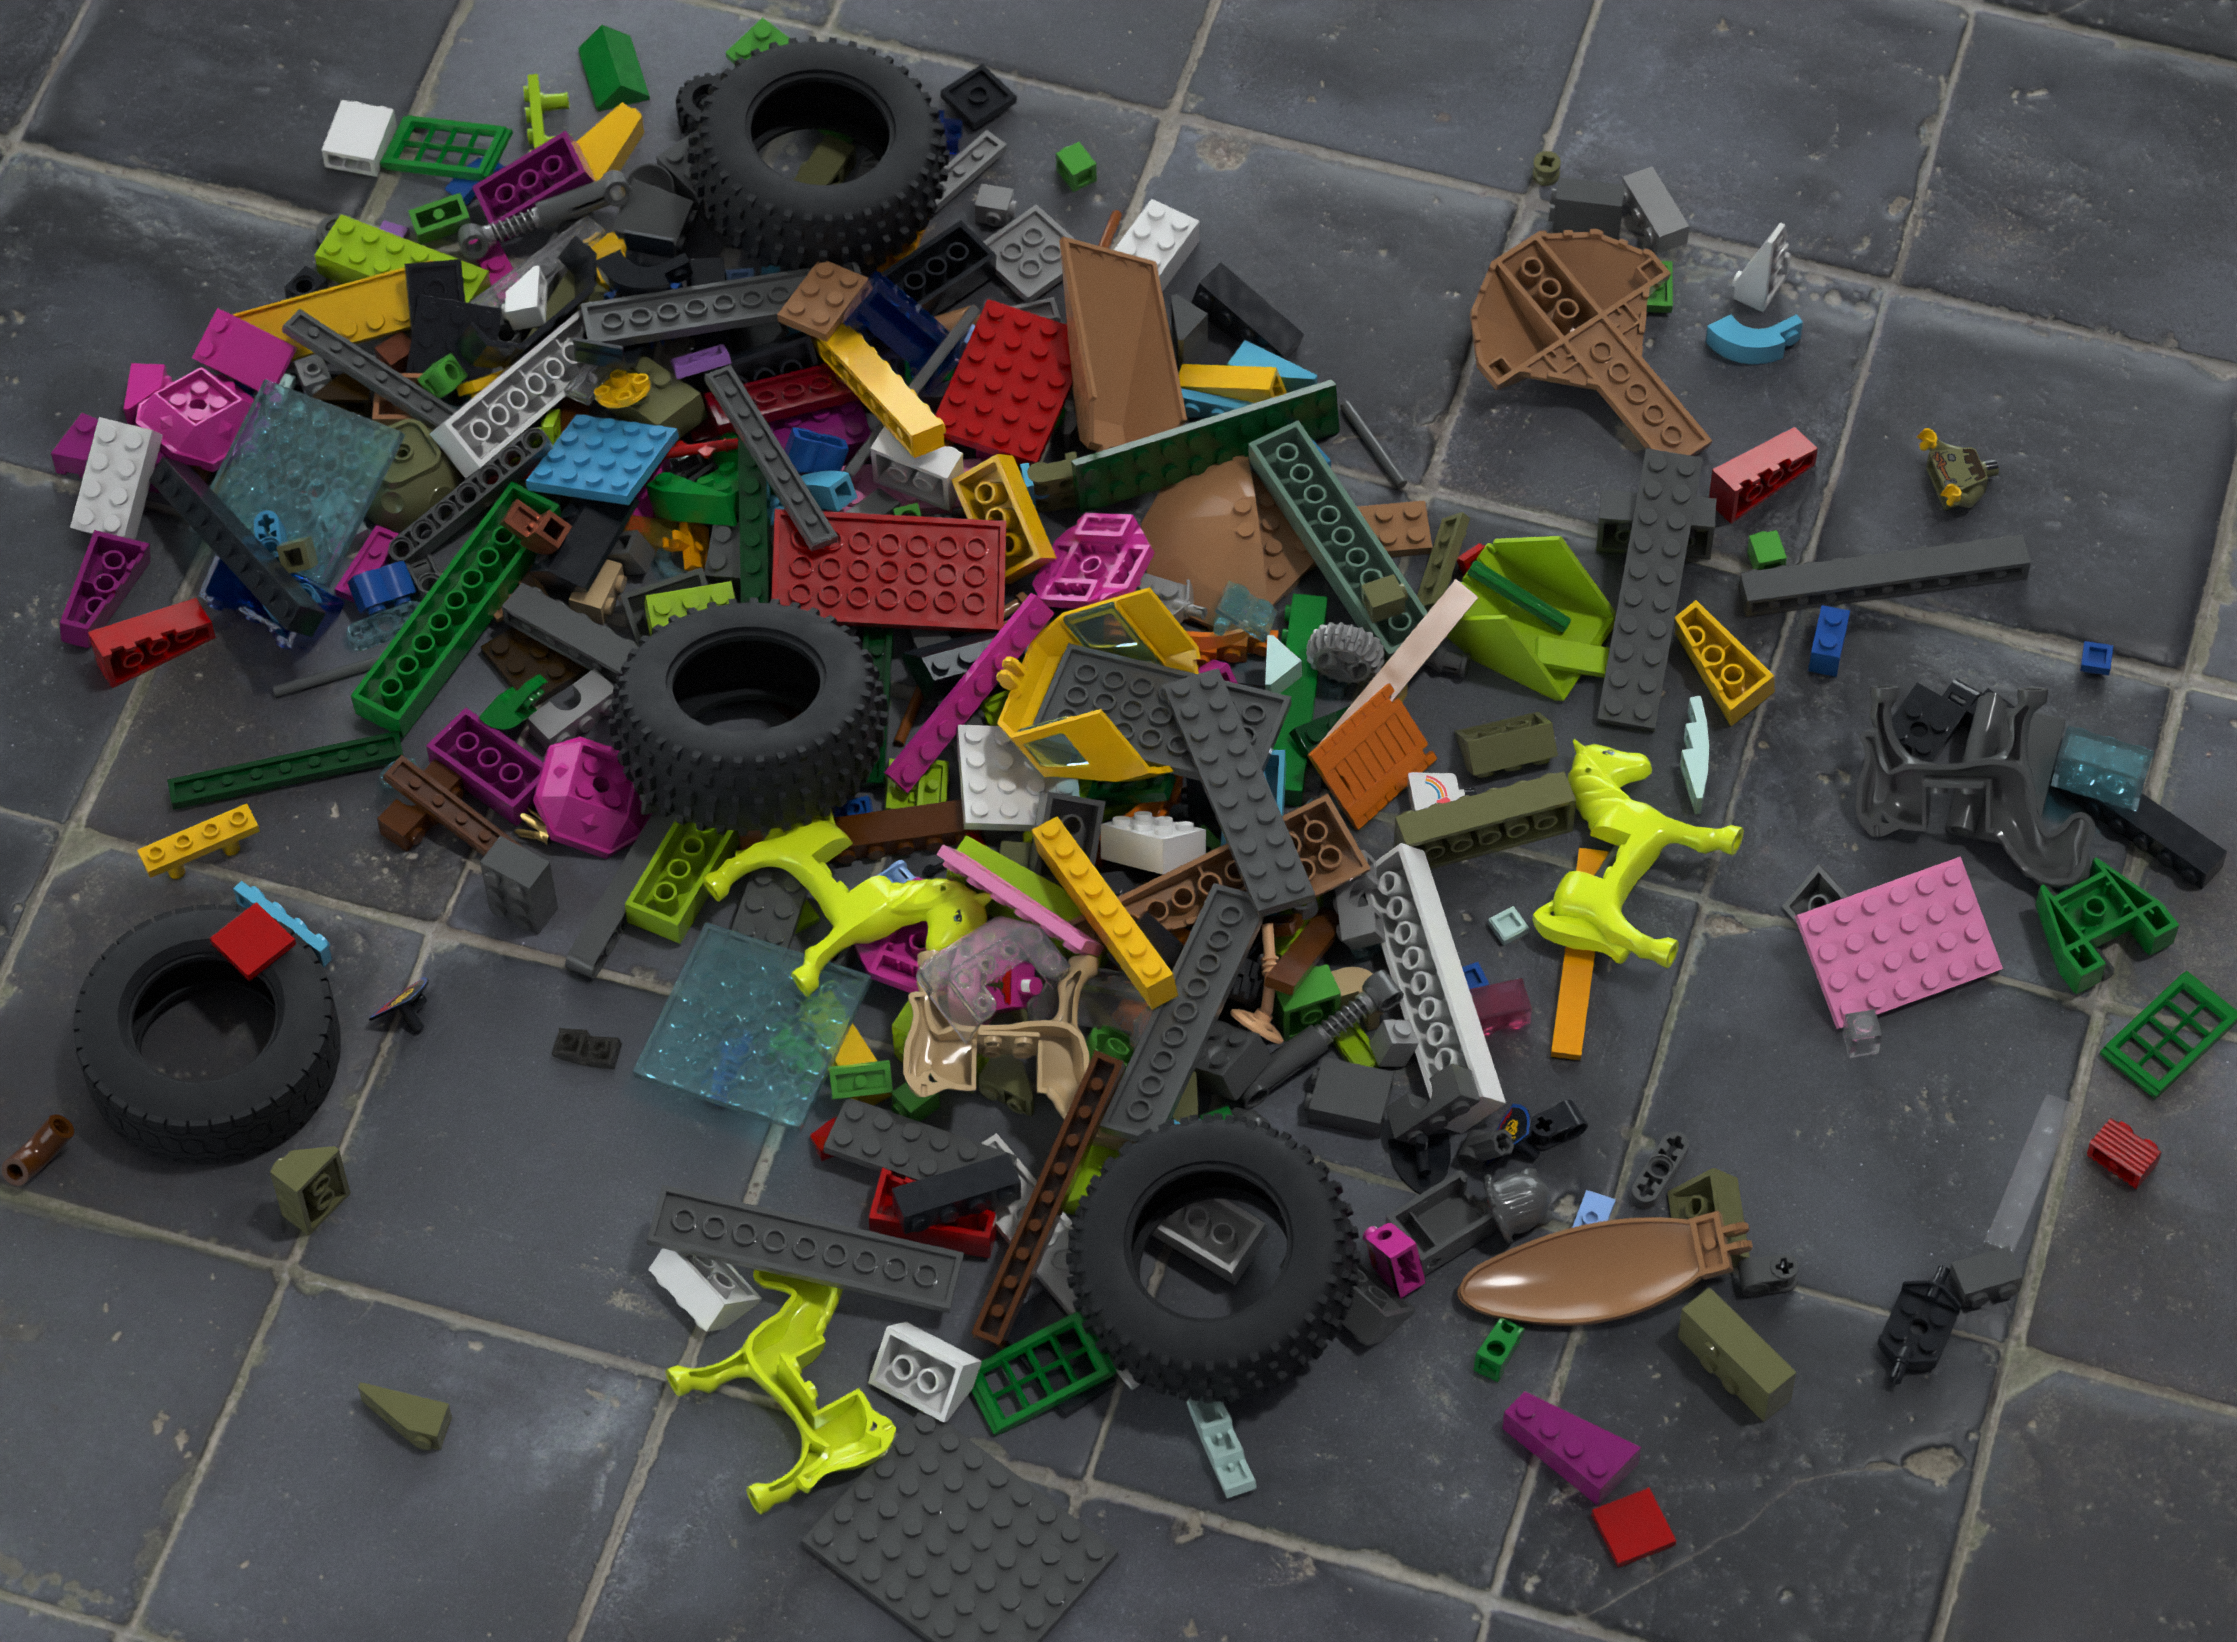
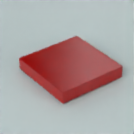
M257 902L210 937L211 944L249 981L296 945L295 939Z
M1650 1488L1592 1510L1591 1515L1618 1568L1676 1546V1539Z

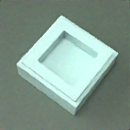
M1514 906L1488 919L1489 927L1503 946L1529 933V926Z

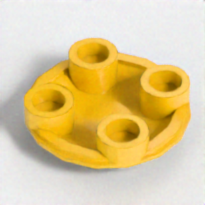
M617 369L610 373V379L595 388L594 395L597 402L606 408L628 407L639 402L648 394L651 383L648 375L645 373H627Z

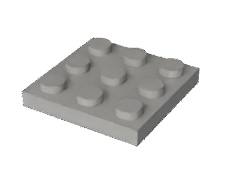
M1036 204L983 242L997 255L996 276L1028 303L1033 302L1063 280L1059 240L1063 236L1071 239L1074 238Z

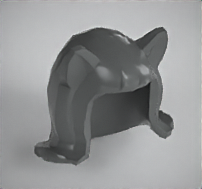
M1526 1168L1521 1173L1505 1174L1495 1181H1492L1491 1174L1484 1176V1190L1489 1200V1205L1492 1208L1493 1217L1501 1235L1508 1244L1514 1242L1512 1239L1514 1234L1527 1232L1537 1224L1548 1223L1553 1218V1213L1549 1210L1551 1203L1549 1188L1545 1182L1537 1178L1538 1173L1534 1168Z

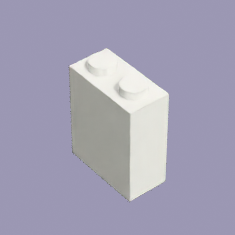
M341 100L322 148L325 167L377 177L381 169L379 163L397 127L394 109L362 104L357 101Z

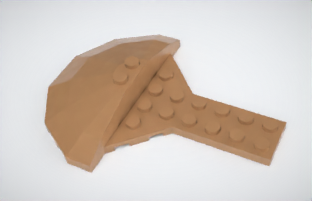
M1590 229L1589 232L1564 230L1563 233L1538 231L1491 262L1471 309L1470 321L1477 368L1496 391L1516 384L1526 378L1597 390L1645 449L1649 448L1696 456L1711 445L1712 439L1642 357L1647 300L1671 275L1670 271L1653 251L1646 248L1641 250L1629 245L1628 241L1624 239L1616 240L1603 235L1604 231L1599 229Z
M1244 455L1233 457V460L1220 465L1216 463L1208 467L1201 475L1194 474L1177 484L1161 488L1141 522V529L1155 552L1146 569V573L1183 585H1187L1186 581L1189 579L1193 587L1194 605L1207 608L1208 613L1204 620L1189 616L1184 621L1190 624L1193 621L1206 626L1210 632L1231 631L1248 626L1271 630L1269 614L1275 609V605L1283 597H1287L1309 570L1312 571L1317 566L1258 475L1251 471L1249 459L1244 457ZM1425 501L1357 506L1390 557L1431 554L1432 542Z

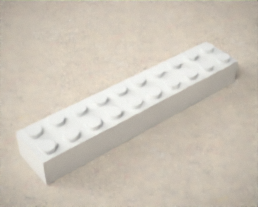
M1400 843L1375 861L1379 887L1365 891L1368 905L1372 904L1383 915L1386 942H1382L1381 946L1391 978L1404 993L1400 1006L1404 1019L1410 1020L1419 1042L1415 1053L1429 1098L1431 1099L1432 1086L1429 1078L1451 1063L1472 1071L1480 1102L1471 1107L1466 1114L1459 1115L1450 1121L1445 1129L1464 1133L1505 1105L1506 1101L1425 852Z

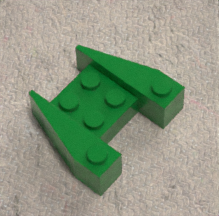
M733 432L726 433L719 440H723L724 437L727 439L737 438L738 434ZM738 449L728 450L726 453L725 451L714 452L713 457L715 463L719 466L718 469L709 475L698 478L697 482L670 472L658 474L654 480L645 485L654 514L671 521L727 526L737 525L735 516L739 514ZM770 486V494L776 495Z
M2097 857L2092 860L2088 879L2056 896H2053L2047 887L2042 885L2040 886L2035 903L2058 973L2076 995L2101 982L2106 963L2094 948L2130 931L2145 952L2151 956L2174 944L2179 928V923L2162 902Z

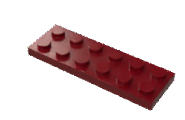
M827 363L743 384L767 423L860 400ZM705 393V404L719 434L735 432V428L713 393Z

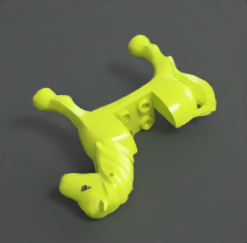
M1574 739L1573 746L1576 755L1572 763V769L1568 773V782L1576 799L1575 806L1582 818L1588 822V828L1591 830L1590 836L1619 846L1616 854L1615 863L1612 867L1609 866L1606 869L1603 879L1581 871H1570L1565 874L1554 893L1553 900L1537 909L1533 914L1532 921L1540 935L1554 943L1572 949L1605 953L1618 964L1624 963L1632 951L1639 958L1653 960L1660 966L1669 968L1676 958L1679 942L1670 937L1653 939L1634 928L1622 914V906L1637 881L1652 866L1666 845L1677 843L1704 854L1721 850L1733 856L1741 845L1744 829L1734 825H1729L1722 829L1695 827L1666 817L1647 803L1632 800L1620 788L1628 783L1646 779L1652 773L1649 759L1641 753H1626L1597 744L1584 746Z
M831 808L830 815L825 818L816 815L812 817L811 824L806 826L798 822L792 824L789 831L783 832L781 827L771 829L763 841L753 844L748 849L736 851L735 857L726 859L717 871L708 873L702 879L709 893L719 902L728 895L730 887L734 882L747 873L765 867L784 869L807 888L833 927L829 935L822 941L805 950L803 965L791 972L794 983L808 998L819 987L820 973L838 953L854 944H869L885 938L903 926L927 921L926 950L941 951L946 953L948 957L954 953L965 936L974 934L986 925L987 913L985 905L992 900L990 893L977 894L964 884L945 878L892 883L886 876L878 875L870 877L849 891L842 881L836 882L833 879L832 872L826 865L828 861L853 844L847 834L836 826Z
M754 1269V1280L762 1288L782 1291L790 1295V1298L780 1311L763 1321L748 1336L743 1347L729 1358L702 1368H687L677 1365L666 1369L665 1373L671 1388L679 1397L688 1394L693 1389L711 1393L720 1385L735 1378H751L796 1423L801 1434L802 1452L794 1468L772 1483H755L746 1488L747 1496L752 1506L761 1515L770 1511L775 1504L789 1501L800 1490L809 1494L817 1481L828 1473L854 1470L875 1463L885 1456L891 1448L896 1426L893 1425L890 1419L872 1409L868 1399L859 1388L818 1410L816 1406L818 1393L811 1381L805 1382L800 1376L801 1370L811 1364L825 1347L826 1340L823 1335L826 1326L832 1319L843 1289ZM874 1422L877 1428L874 1431H870Z

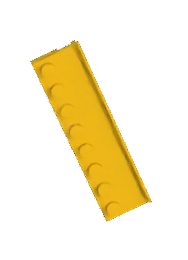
M405 268L232 314L297 347L290 362L315 354L282 332V326L299 309L354 344L411 329Z

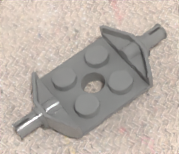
M1147 573L1143 574L1140 580L1141 585L1137 586L1135 591L1150 587L1180 624L1184 619H1188L1189 616L1202 620L1205 619L1208 610L1205 607L1194 605L1193 587L1189 579L1186 581L1187 585H1183Z

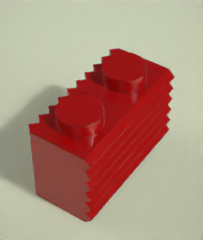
M2110 1118L2091 1140L2087 1156L2092 1158L2093 1161H2097L2099 1165L2107 1168L2114 1175H2117L2118 1178L2123 1179L2124 1182L2132 1185L2134 1189H2138L2158 1165L2162 1152L2158 1150L2157 1145L2149 1139L2143 1140L2135 1135L2128 1124L2121 1121L2116 1122Z

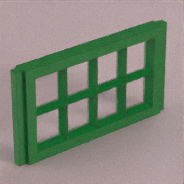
M408 115L403 117L379 164L380 167L392 171L482 181L493 174L513 131L512 129H507L506 126ZM414 128L429 130L423 142L409 140ZM435 131L450 132L445 144L430 143ZM457 133L472 135L467 147L451 145ZM478 136L493 137L488 149L473 148ZM404 147L419 149L414 161L399 159ZM426 150L441 151L435 163L420 161ZM447 152L462 154L457 166L442 164ZM469 155L484 156L479 168L463 167Z
M2185 971L2111 1039L2100 1051V1055L2156 1099L2237 1024V1010L2191 973ZM2182 989L2201 1002L2189 1014L2171 1001ZM2165 1005L2183 1018L2172 1030L2154 1017ZM2205 1006L2222 1019L2211 1032L2193 1019ZM2148 1021L2166 1034L2155 1046H2152L2136 1033ZM2187 1023H2190L2205 1035L2194 1048L2176 1035ZM2131 1037L2149 1050L2137 1063L2119 1049ZM2170 1039L2174 1040L2188 1052L2177 1064L2173 1063L2159 1051ZM2153 1055L2171 1068L2159 1081L2141 1067Z
M1074 1312L982 1360L972 1392L994 1436L1013 1429L1117 1373L1109 1355L1101 1354L1096 1348L1095 1344L1100 1339L1096 1335L1085 1333L1082 1323L1088 1319L1084 1318L1082 1313ZM1074 1327L1083 1347L1065 1355L1056 1336ZM1050 1340L1059 1359L1041 1368L1032 1348ZM1087 1351L1096 1371L1078 1380L1069 1360ZM1026 1353L1035 1372L1017 1381L1007 1361ZM1062 1364L1072 1384L1054 1392L1044 1373ZM1001 1365L1011 1384L993 1393L983 1374ZM1038 1377L1048 1396L1029 1405L1020 1386ZM1014 1389L1023 1409L1005 1418L996 1398Z

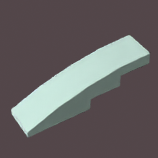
M1701 696L1689 698L1687 714L1690 723L1685 725L1684 743L1686 749L1681 752L1680 768L1694 813L1699 814L1702 809L1708 775L1709 739Z
M1190 1396V1399L1186 1401L1188 1409L1226 1497L1230 1498L1257 1489L1255 1478L1245 1460L1244 1450L1233 1430L1232 1420L1223 1402H1215L1214 1400L1212 1404L1204 1403L1203 1397L1200 1398V1401L1191 1400Z

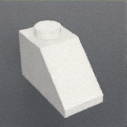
M539 265L532 267L506 291L505 304H502V314L505 320H509L513 331L542 326L546 323L548 283Z

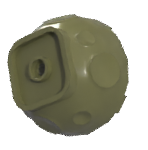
M404 419L371 434L365 440L364 445L356 456L350 473V487L357 507L374 524L397 533L404 531L465 481V477L430 436L434 429L427 428L421 421ZM452 511L447 512L444 515L443 519L449 516L452 513Z

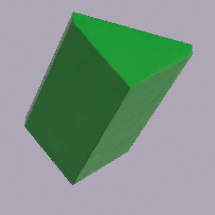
M601 25L578 47L597 112L616 108L622 102L630 105L650 100L631 36Z

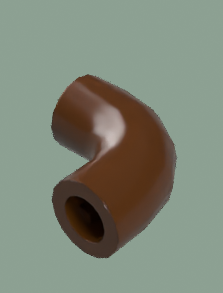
M58 1114L51 1115L24 1145L3 1162L1 1171L6 1181L11 1185L22 1186L43 1169L73 1137L74 1127L71 1122L64 1116Z

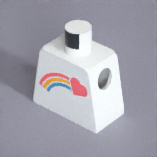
M1408 773L1407 791L1410 807L1413 811L1428 808L1435 803L1451 802L1465 795H1477L1475 788L1459 790L1457 777L1453 773Z

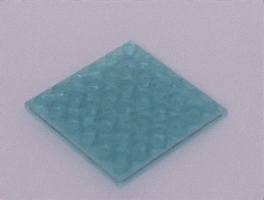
M265 379L210 488L254 536V519L256 515L265 510L273 511L285 526L287 541L312 536L319 564L312 569L293 574L329 588L406 435L394 428ZM190 526L189 531L199 536V534ZM277 550L272 551L271 554L274 556Z
M705 922L632 1071L635 1078L801 1133L829 1074V1067H832L872 982L871 975L829 962L820 973L819 987L808 998L799 990L791 977V972L803 965L805 954Z

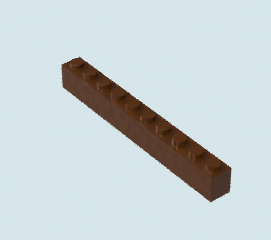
M1097 1050L1094 1051L971 1334L974 1339L1003 1350L1098 1133L1101 1121L1125 1071L1124 1061Z

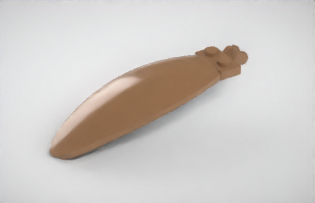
M1719 1211L1690 1218L1689 1220L1645 1217L1596 1222L1537 1238L1482 1262L1466 1274L1458 1287L1457 1295L1460 1301L1470 1309L1487 1316L1503 1318L1509 1321L1551 1326L1602 1323L1629 1317L1656 1307L1687 1290L1702 1278L1705 1280L1733 1272L1730 1255L1750 1252L1753 1245L1752 1241L1740 1240L1739 1242L1728 1244L1727 1237H1737L1746 1234L1749 1226L1745 1222L1724 1226L1722 1214Z

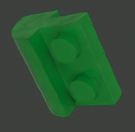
M538 674L524 683L518 691L514 687L509 688L498 695L478 718L488 726L496 729H509L517 726L537 711L533 705L545 693L542 688L548 681Z

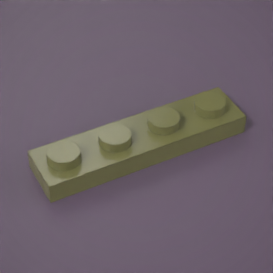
M1464 512L1442 518L1417 594L1418 599L1427 612L1444 594L1451 582L1456 560L1459 557V551L1470 518Z

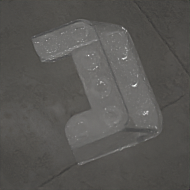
M998 916L923 961L917 970L916 977L918 983L966 1044L972 1039L980 1025L989 1019L996 1010L995 999L985 985L1028 959L1053 990L1071 966L1039 926Z

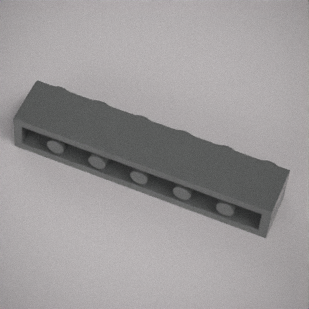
M523 582L502 605L504 623L590 671L595 668L613 684H617L618 673L622 664L627 661L630 650L632 648L639 649L638 645L631 639H623L616 635L609 627L598 625L586 614L571 610L564 602L553 600L546 596L539 588L530 587Z

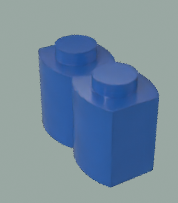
M803 428L791 429L784 449L799 474L803 472L841 471L849 450L846 440L828 434H818Z
M398 561L378 569L353 576L347 582L359 613L369 612L370 616L385 611V606L394 604L395 608L409 604L411 602L410 598L417 592L404 561Z

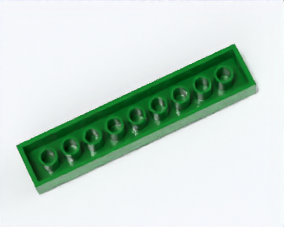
M511 481L351 694V700L357 715L390 732L398 731L399 736L402 738L407 735L493 619L494 614L497 610L499 611L508 599V595L513 592L519 581L528 572L529 567L534 564V559L538 553L520 545L521 539L500 525L512 503L519 499L540 515L551 510L561 517L559 504Z

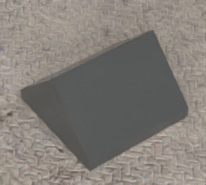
M1175 294L1171 295V331L1179 373L1182 364H1193L1208 348V314Z
M1818 864L1784 903L1782 908L1796 922L1794 916L1849 897L1850 895L1822 864Z

